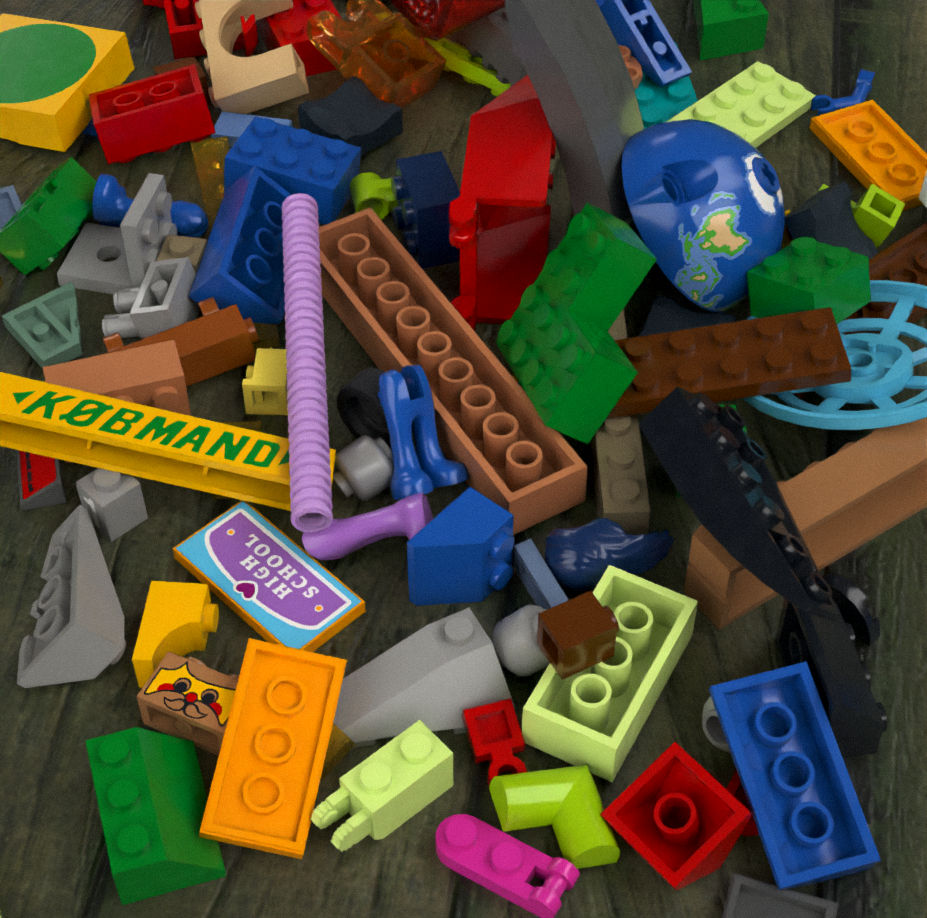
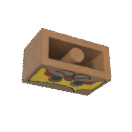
M168 651L136 696L143 724L168 735L193 741L194 746L219 756L239 676L235 674L225 675L208 668L202 661L194 657L184 658Z

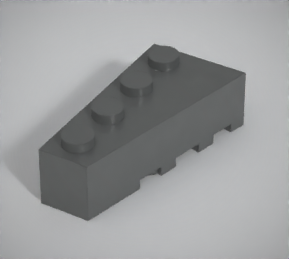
M466 0L456 39L473 56L483 58L481 64L486 69L496 70V78L501 83L508 84L509 81L511 83L510 87L528 74L521 59L513 56L506 7L501 5L502 0Z

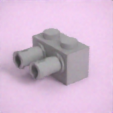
M189 258L153 261L149 265L141 287L116 289L113 301L115 309L119 314H107L104 316L105 319L102 320L104 336L107 337L119 332L121 338L139 336L141 339L197 319L200 311L198 303L188 297L196 276Z

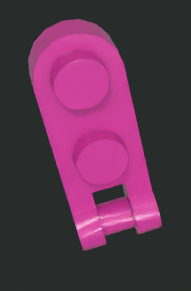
M455 814L445 818L439 824L435 833L436 854L440 862L451 870L540 918H554L562 906L561 895L564 890H571L580 876L578 869L568 860L560 857L552 858L480 819L467 814ZM534 876L545 881L542 887L530 885Z

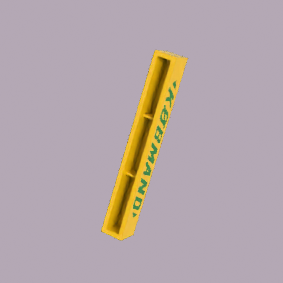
M0 372V446L291 511L288 438ZM330 448V478L332 484L336 449Z

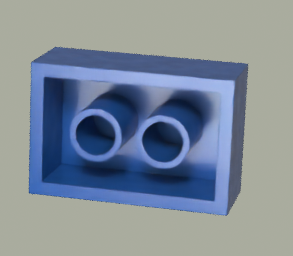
M255 116L225 156L224 194L228 187L256 166L291 195L302 193L313 197L318 205V223L323 225L329 224L336 220L351 196L350 182L359 175L361 147L347 144L342 140L313 134L305 129H296L276 123L271 119Z

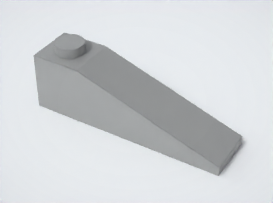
M470 607L424 626L343 678L327 752L375 745L378 739L397 737L418 720H421L432 732L454 729V734L466 733L462 720L463 710L510 698L512 700L493 643Z

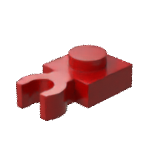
M511 698L463 710L462 720L475 764L490 760L491 763L487 777L488 786L493 777L498 776L501 772L509 771L513 774L527 772L525 764L519 758L513 756L515 753L524 751L525 742Z

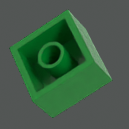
M800 237L793 240L791 244L774 255L768 256L762 263L747 271L751 316L756 318L831 307L836 324H838L871 301L868 256L852 252L845 247H835L818 242L812 237Z

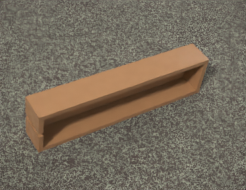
M927 417L910 423L875 428L868 436L855 443L848 442L836 454L827 459L809 464L802 473L788 481L777 482L818 570L830 565L927 507ZM703 525L698 527L693 533L684 593L698 601L697 607L719 630L779 595L733 558Z

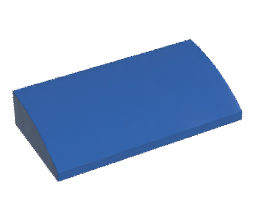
M807 662L710 686L708 690L778 890L805 886L865 871L881 861Z

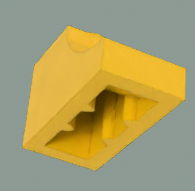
M151 581L132 657L139 687H143L168 651L181 657L195 650L205 651L209 632H216L219 619L218 604L211 603L208 584Z

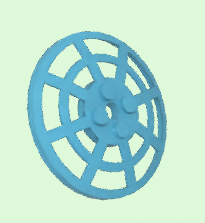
M870 280V302H891L897 304L889 319H847L837 324L852 369L851 382L772 393L792 407L781 405L761 395L746 397L743 400L757 410L776 419L821 429H875L910 423L926 418L927 376H913V366L927 361V347L911 352L909 347L897 338L899 335H904L918 340L927 346V329L907 322L914 306L927 309V286L909 282ZM751 316L747 320L756 319V317ZM854 331H881L880 334H875V333H855V334H848V335H844V334H843V333H846V332H854ZM905 388L926 389L917 396L899 404H896L890 398ZM814 391L826 398V400L819 406H815L800 400L791 393ZM845 403L873 404L876 408L861 411L839 410Z

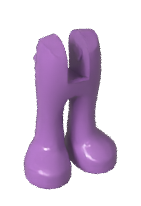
M422 492L369 513L349 518L333 519L332 524L325 530L313 533L304 532L302 543L305 551L316 559L333 560L343 558L362 547L384 538L407 536L410 540L433 520L428 499Z

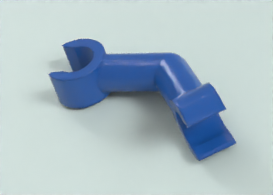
M861 69L851 96L836 99L826 95L815 96L812 99L810 110L818 109L817 116L863 103L871 92L873 86L871 83L875 72Z

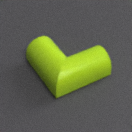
M588 764L493 777L489 790L503 832L552 825L563 858L571 862L577 869L617 863L620 856V848L612 827L600 815L605 809Z

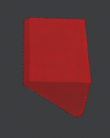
M676 742L667 748L600 814L675 891L720 869L752 816L751 812Z

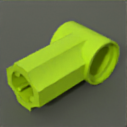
M365 172L357 175L350 182L349 189L355 213L371 207L377 216L383 220L389 212H392L393 207L398 206L397 200L393 196L391 178L381 179L375 173Z

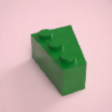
M693 0L695 22H697V41H699V61L764 49L769 13L760 0Z
M72 157L68 158L49 174L0 229V252L24 275L37 266L41 270L46 269L59 255L58 251L64 248L79 232V225L93 215V194L96 181Z

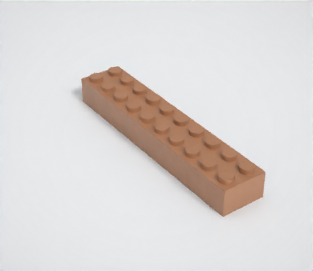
M371 207L319 227L322 296L379 369L385 372L397 370L400 373L402 368L407 365L422 366L432 392L436 430L441 450L448 459L464 463L469 479L465 481L469 487H472L514 515L513 535L585 502L587 465L557 430L545 426L525 391Z

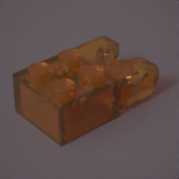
M348 0L346 16L349 21L341 20L328 10L321 11L309 18L307 22V36L309 40L347 80L353 76L358 77L377 98L386 103H394L401 109L436 87L447 61L399 12L393 14L380 0Z

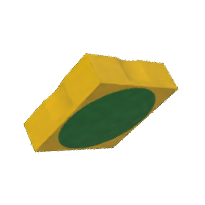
M2 13L0 15V138L22 145L66 152L92 119L89 94L120 86L135 69L126 33Z

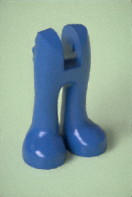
M101 173L97 179L92 209L93 218L99 221V225L120 227L122 220L134 199L127 197L125 188L118 184L116 177ZM182 200L172 201L170 214L172 223L177 227V236L198 238L207 232L208 218L199 205Z
M407 365L402 368L400 373L397 370H389L381 374L378 383L380 388L378 398L384 410L391 441L394 469L390 486L393 499H404L422 492L427 494L436 487L453 485L468 480L469 476L464 463L446 459L441 450L436 430L432 392L422 366ZM412 427L414 432L416 451L412 440Z

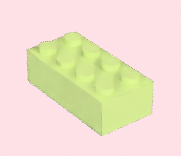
M609 565L592 593L602 606H608L613 611L618 621L619 632L616 634L614 656L563 680L550 663L523 707L522 736L526 744L574 766L588 764L592 774L613 782L693 635L698 601Z

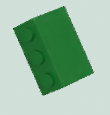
M139 727L85 740L112 876L122 905L226 877L218 841L199 837L208 799L193 741Z

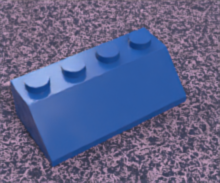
M256 166L226 189L188 297L195 302L214 297L219 310L236 304L243 320L250 317L253 323L277 325L283 320L285 313L281 207L283 201L288 196H291V194Z

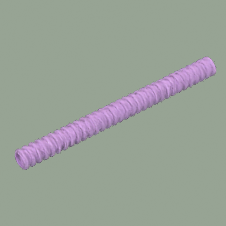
M299 193L288 196L283 201L281 207L285 284V346L287 351L289 483L291 489L290 518L292 525L302 532L313 533L325 530L332 524L333 504L331 500L332 484L330 478L318 205L313 197Z

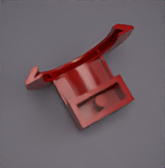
M163 0L174 59L207 55L199 31L203 29L202 18L198 17L195 3L199 0ZM254 14L250 15L246 23L244 16H240L242 32L237 37L233 50L243 49L245 57H251L258 44Z

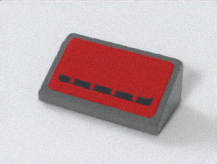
M16 450L21 510L67 503L62 460Z

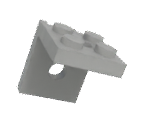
M152 173L147 175L122 220L120 228L86 223L57 272L59 286L72 282L77 289L113 295L118 288L141 287L150 263L156 261L166 236H177V227L172 223L170 214L172 197L170 193H167L164 175ZM107 258H117L116 260L110 262L103 261Z

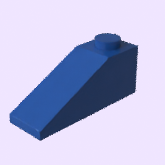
M606 0L600 10L617 44L626 46L631 50V56L636 58L641 64L642 71L656 84L663 87L692 73L649 0Z

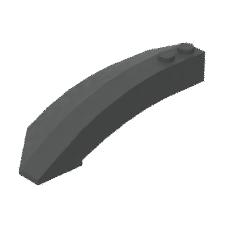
M505 0L513 56L521 59L553 133L566 175L574 216L580 213L588 202L626 222L644 243L630 212L622 178V154L626 142L630 136L643 130L644 126L632 79L616 39L596 0Z

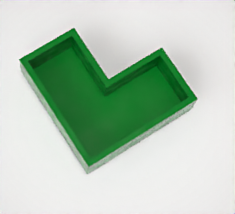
M588 202L582 211L572 218L563 240L557 249L549 253L543 270L533 285L526 288L521 297L520 305L512 317L502 324L498 338L495 341L545 426L585 444L591 441L638 373L608 330L657 260L626 222Z

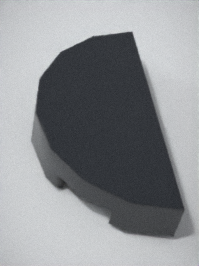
M829 572L826 576H822L832 590L833 595L831 597L834 603L838 605L844 623L849 622L852 625L855 636L871 646L880 637V621L878 617L872 619L869 610L863 604L867 599L866 595L851 581L836 573Z

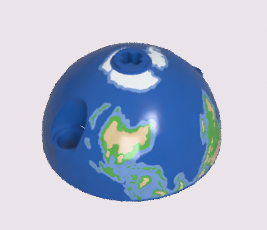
M687 119L658 123L630 136L622 154L623 186L630 212L645 245L657 258L656 263L666 277L689 300L711 312L723 313L731 310L749 297L747 271L762 263L768 256L774 255L781 250L785 226L783 195L776 171L766 158L743 137L716 123Z

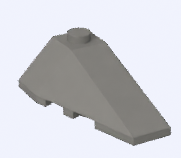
M79 504L52 534L40 576L48 582L44 586L39 599L33 602L30 615L37 619L33 637L27 635L23 638L19 651L17 684L24 688L95 679L109 664L114 665L117 663L126 648L124 614L88 510Z

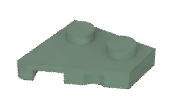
M72 282L2 315L5 328L42 369L46 366L68 362L82 355L77 295Z

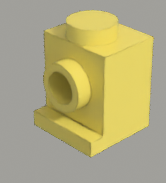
M257 348L254 365L247 366L246 379L243 378L242 382L246 414L288 416L286 349Z

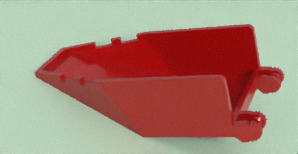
M528 75L471 115L460 196L451 201L449 206V224H451L449 230L450 244L460 248V296L451 300V304L474 331L476 323L503 324L509 320L520 305L521 297L526 288L533 285L543 270L547 258L551 205H546L548 189L553 190L554 174H549L550 159H555L556 142Z

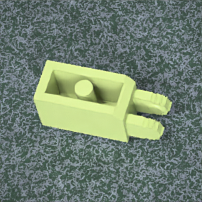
M418 720L340 777V788L327 797L324 802L316 806L310 820L322 830L323 828L326 829L329 825L331 826L333 822H336L348 812L352 817L337 828L331 840V843L337 849H340L341 852L347 851L348 848H351L353 844H357L367 835H370L374 840L384 839L454 785L453 752L421 720Z

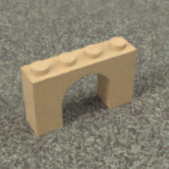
M199 0L195 3L198 17L202 18L203 29L199 31L208 55V58L204 59V65L212 81V87L208 88L211 102L216 109L220 107L223 112L248 114L309 93L304 63L292 44L252 57L232 55L235 41L242 32L240 16H244L246 23L250 15L254 14L257 21L293 8L292 0Z

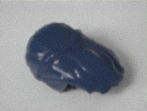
M604 517L595 519L580 527L553 529L545 538L546 549L544 559L562 588L576 592L591 591L596 588L609 565L633 575L653 568L668 555L674 539L672 536H669L668 530L661 533L654 531L650 534L641 535L626 534L620 524Z

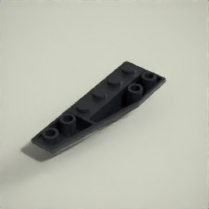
M677 386L639 423V426L678 493L712 536L733 558L761 582L802 611L834 621L840 614L831 597L833 595L832 590L822 578L773 475L764 463L767 459L765 452L754 440L748 438L743 430L746 424L742 416L729 405L721 407L713 403L709 397L701 392L695 395Z

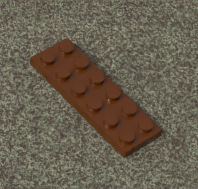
M828 307L615 340L638 373L606 419L651 412L677 386L695 395L701 392L713 402L851 382L852 369L832 309Z

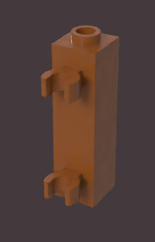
M214 297L197 302L203 317L126 346L123 345L119 332L104 337L103 341L107 348V353L174 340L183 369L186 387L255 361L256 353L253 343L259 341V337L252 319L249 317L243 320L236 304L219 310Z

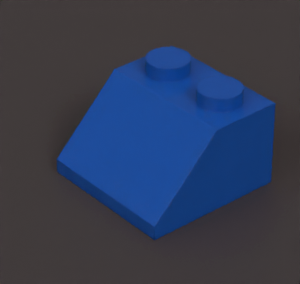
M472 487L464 491L407 542L409 601L416 606L482 602L495 589L501 590L504 588L513 574L514 515Z

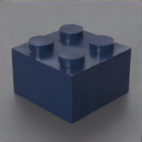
M442 151L396 159V176L391 177V187L398 206L392 208V216L396 230L403 231L404 248L410 255L413 254L415 261L422 269L459 262L460 248L452 246L449 240L451 225L449 224V206L451 201L460 196V190Z

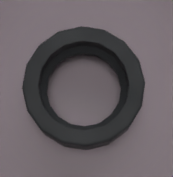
M367 368L360 371L341 388L336 397L337 409L343 423L357 439L363 435L369 436L374 440L381 437L392 451L384 410L378 398L380 390L378 384L379 376L385 371Z

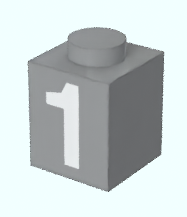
M97 468L76 481L81 505L87 508L93 526L110 542L148 519L141 484L132 475Z

